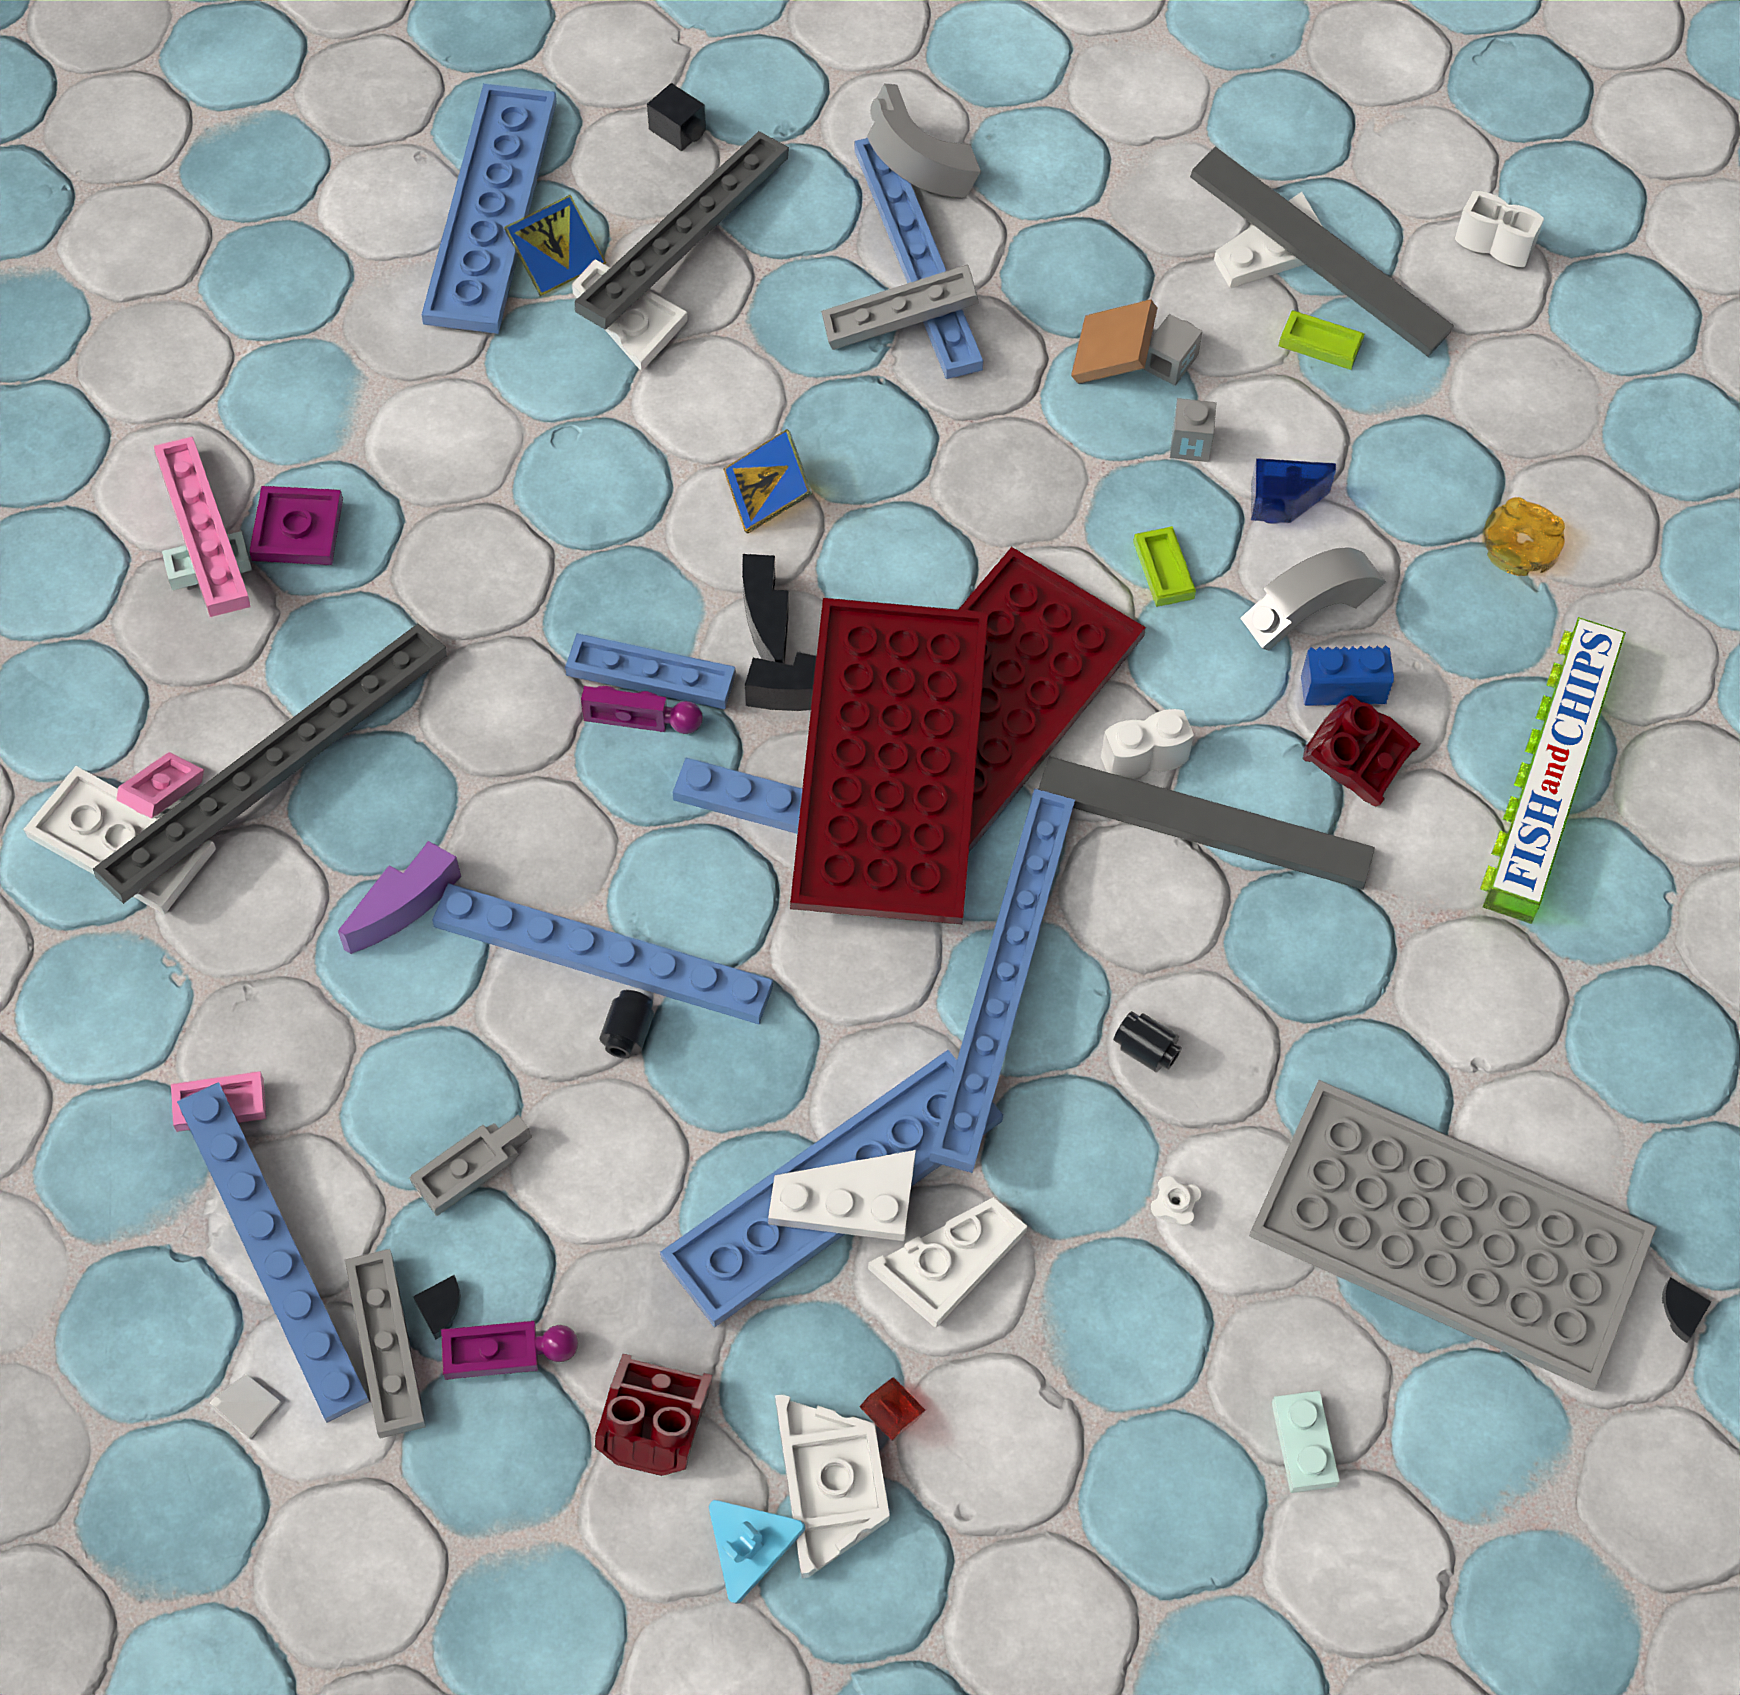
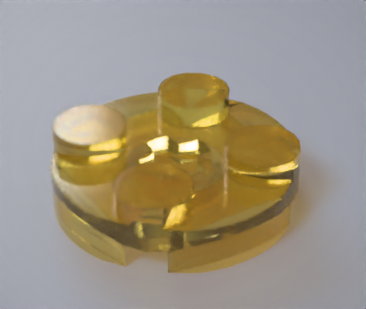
M1513 497L1505 505L1496 508L1489 515L1482 533V543L1485 542V546L1488 549V558L1499 569L1517 576H1528L1529 571H1538L1540 569V573L1552 568L1560 557L1565 542V523L1562 518L1554 515L1543 506L1527 502L1520 497ZM1517 533L1528 535L1533 542L1526 540L1524 543H1519L1517 541Z

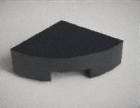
M455 1275L413 1296L435 1340L442 1336L441 1329H450L458 1312L461 1294Z
M1671 1277L1666 1282L1662 1292V1304H1664L1665 1313L1671 1323L1670 1327L1681 1340L1687 1343L1711 1301Z

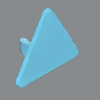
M713 1500L709 1504L729 1601L738 1604L745 1598L805 1531V1524L802 1521L718 1500Z

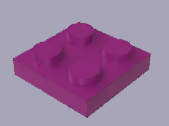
M261 486L249 550L251 560L258 562L332 565L343 503L341 490Z

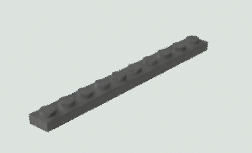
M417 623L93 868L95 878L124 904L447 657L446 646Z

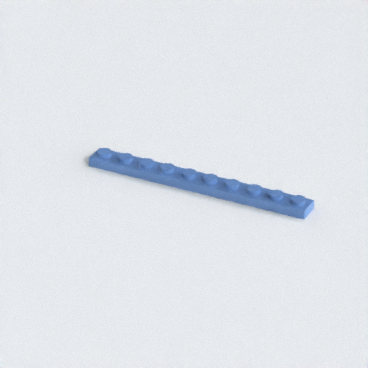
M1034 789L929 1158L931 1162L973 1173L1073 810L1074 799Z

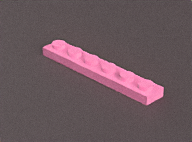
M193 436L155 445L156 458L209 616L213 617L249 608V597Z

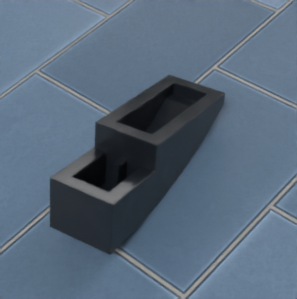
M743 554V599L746 619L753 643L761 659L785 664L789 619V591L775 590V555Z
M797 652L793 665L753 657L745 682L746 706L784 711L811 710L816 656Z

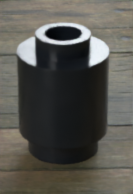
M622 990L619 996L612 1000L599 1037L600 1042L606 1046L605 1050L609 1054L626 1059L631 1055L641 1053L654 1016V1011L651 1009L653 1001L650 997L638 991Z
M1133 1011L1129 1012L1124 1018L1113 1038V1041L1121 1045L1120 1050L1154 1072H1158L1162 1066L1169 1070L1182 1050V1047L1177 1045L1178 1034L1148 1015L1142 1013L1139 1016Z

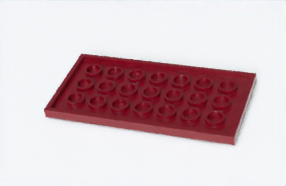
M1012 546L959 608V610L988 612L969 852L1142 640L1146 630L1145 626Z
M823 598L790 909L963 924L988 612Z

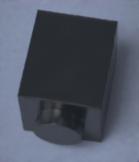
M670 83L647 103L649 130L680 151H683L692 142L698 141L706 130L705 104L673 83Z

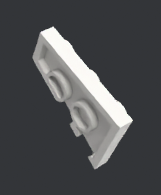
M1302 192L1289 200L1290 203L1321 225ZM1254 225L1217 249L1214 258L1216 265L1230 288L1305 265Z
M595 259L572 283L573 294L576 298L580 297L610 267ZM648 290L605 331L642 372L688 322L687 312Z
M916 1150L775 1175L768 1224L904 1241Z
M992 1197L947 1221L945 1226L922 1238L918 1236L905 1243L903 1248L886 1257L882 1255L868 1263V1270L931 1325L937 1328L1026 1234L1028 1226Z

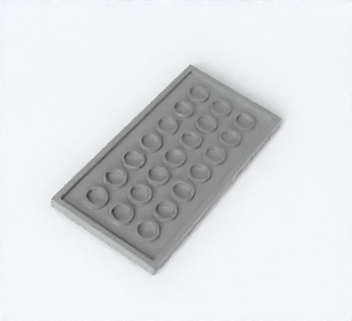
M1318 1080L1249 1237L1593 1391L1601 1376L1657 1227Z

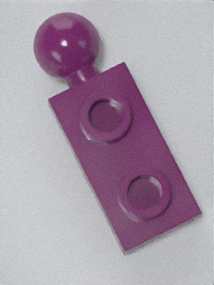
M584 686L581 705L583 719L586 722L665 732L668 723L681 734H691L699 729L703 720L702 711L695 703L682 701L674 707H667L666 697L658 696L648 691L633 693L619 691L610 686Z
M535 1321L441 1329L443 1376L445 1380L538 1371V1355L544 1354L554 1362H565L574 1356L578 1348L577 1335L571 1328L565 1325L552 1326L545 1331L543 1336H536Z

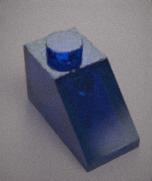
M1256 458L1251 480V520L1264 521L1270 524L1280 522L1291 523L1330 493L1336 472V463Z

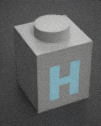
M1169 314L1151 337L1144 370L1176 386L1199 355L1203 331L1192 323Z
M1177 398L1172 426L1170 458L1209 462L1214 437L1217 402Z

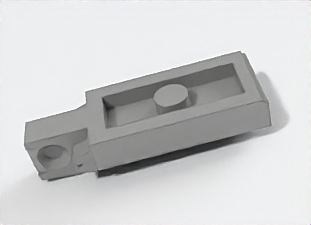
M519 1115L500 1128L495 1123L488 1127L481 1125L417 1170L409 1179L434 1214L438 1216L509 1166L519 1156L516 1150L531 1139L532 1135L528 1126Z

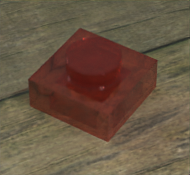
M894 1377L871 1393L860 1405V1408L875 1425L892 1441L913 1425L926 1411Z

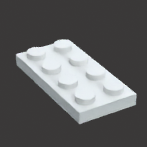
M75 766L23 830L29 839L94 875L93 868L164 814L160 812L155 817L150 818L136 812L134 809L116 800L118 793L116 787ZM210 839L206 840L133 897L166 914L216 850L213 841Z

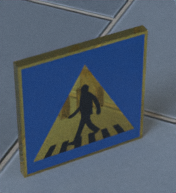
M571 195L504 227L539 296L578 278L595 259L606 264Z
M788 429L723 469L744 531L747 534L813 494L791 432Z

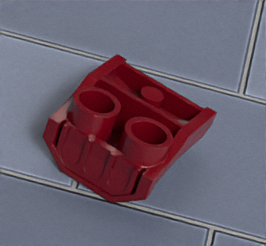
M1350 695L1344 698L1323 720L1304 748L1303 760L1314 763L1334 780L1352 790L1363 801L1377 807L1384 801L1383 795L1404 762L1412 752L1418 749L1421 743L1391 717L1376 711L1372 705L1360 702Z
M623 1353L610 1385L603 1414L595 1435V1448L614 1464L659 1476L686 1470L695 1433L709 1395L713 1375L703 1373V1376L633 1360L631 1359L632 1355Z

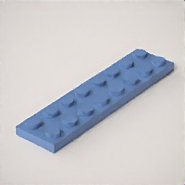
M483 83L421 314L423 325L499 334L519 255V249L507 227L528 218L557 104L556 92ZM520 230L515 232L516 235L523 239V232Z
M949 1050L939 1055L660 1251L663 1262L714 1328L845 1235L769 1225L768 1216L775 1175L916 1150L912 1187L942 1165L929 1161L957 1062V1059ZM993 1102L983 1135L1003 1120V1114Z

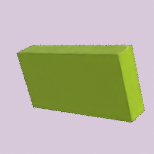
M1292 310L1280 337L1278 347L1351 370L1363 343L1365 333Z
M1173 526L1134 534L1133 543L1156 607L1195 599L1196 590Z

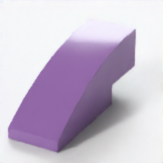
M428 841L404 873L389 865L339 928L338 933L344 950L352 954L375 945L423 916L441 900L448 883L454 885L461 878L457 857Z

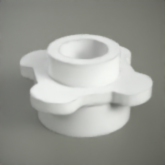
M1171 1176L1161 1178L1158 1182V1189L1160 1190L1158 1197L1152 1201L1150 1206L1152 1214L1169 1223H1178L1181 1226L1191 1224L1194 1220L1192 1210L1195 1202H1198L1201 1198V1190L1195 1184L1186 1186L1177 1183ZM1178 1198L1180 1203L1174 1204L1172 1199Z

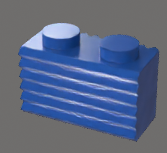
M1378 645L1375 648L1368 646L1366 649L1362 646L1358 649L1354 646L1350 649L1345 646L1339 649L1336 646L1334 649L1327 647L1325 650L1321 647L1316 650L1310 647L1307 651L1301 673L1304 705H1338L1344 698L1350 695L1360 702L1368 704H1387L1392 683H1394L1390 648L1386 645L1383 648H1380Z

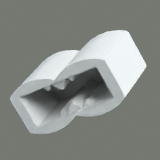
M1473 191L1463 209L1455 240L1469 250L1479 253H1490L1494 258L1507 265L1525 267L1535 248L1544 218L1530 208L1520 205H1508L1503 199L1494 194Z
M1163 710L1152 714L1145 721L1125 720L1110 726L1104 733L1101 759L1106 771L1135 780L1145 775L1149 770L1157 772L1169 771L1185 764L1189 760L1194 734L1184 710Z

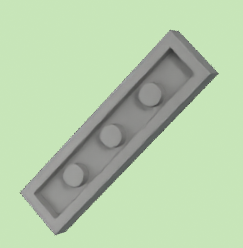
M967 264L821 312L828 342L832 350L979 304L973 277Z
M386 1249L345 1259L377 1434L381 1439L425 1428L426 1424L391 1250Z

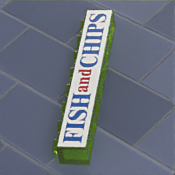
M1580 617L1577 618L1572 632L1564 630L1556 652L1564 655L1561 664L1553 663L1546 682V686L1553 688L1551 696H1542L1535 719L1541 720L1542 724L1540 730L1532 728L1524 752L1532 755L1529 764L1521 762L1513 786L1521 789L1518 798L1510 796L1502 820L1510 823L1507 832L1499 830L1491 854L1498 856L1495 867L1487 866L1480 885V890L1487 892L1482 908L1532 924L1544 896L1626 632Z

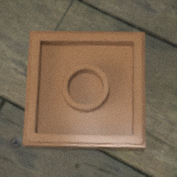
M1152 299L1085 315L1071 374L1078 384L1145 368L1158 309Z

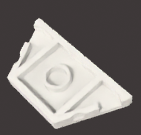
M775 1395L792 1517L805 1524V1531L796 1540L801 1578H809L889 1521L890 1515L875 1423L856 1417L845 1418L838 1415L836 1411L817 1406L816 1409L793 1402L789 1396Z

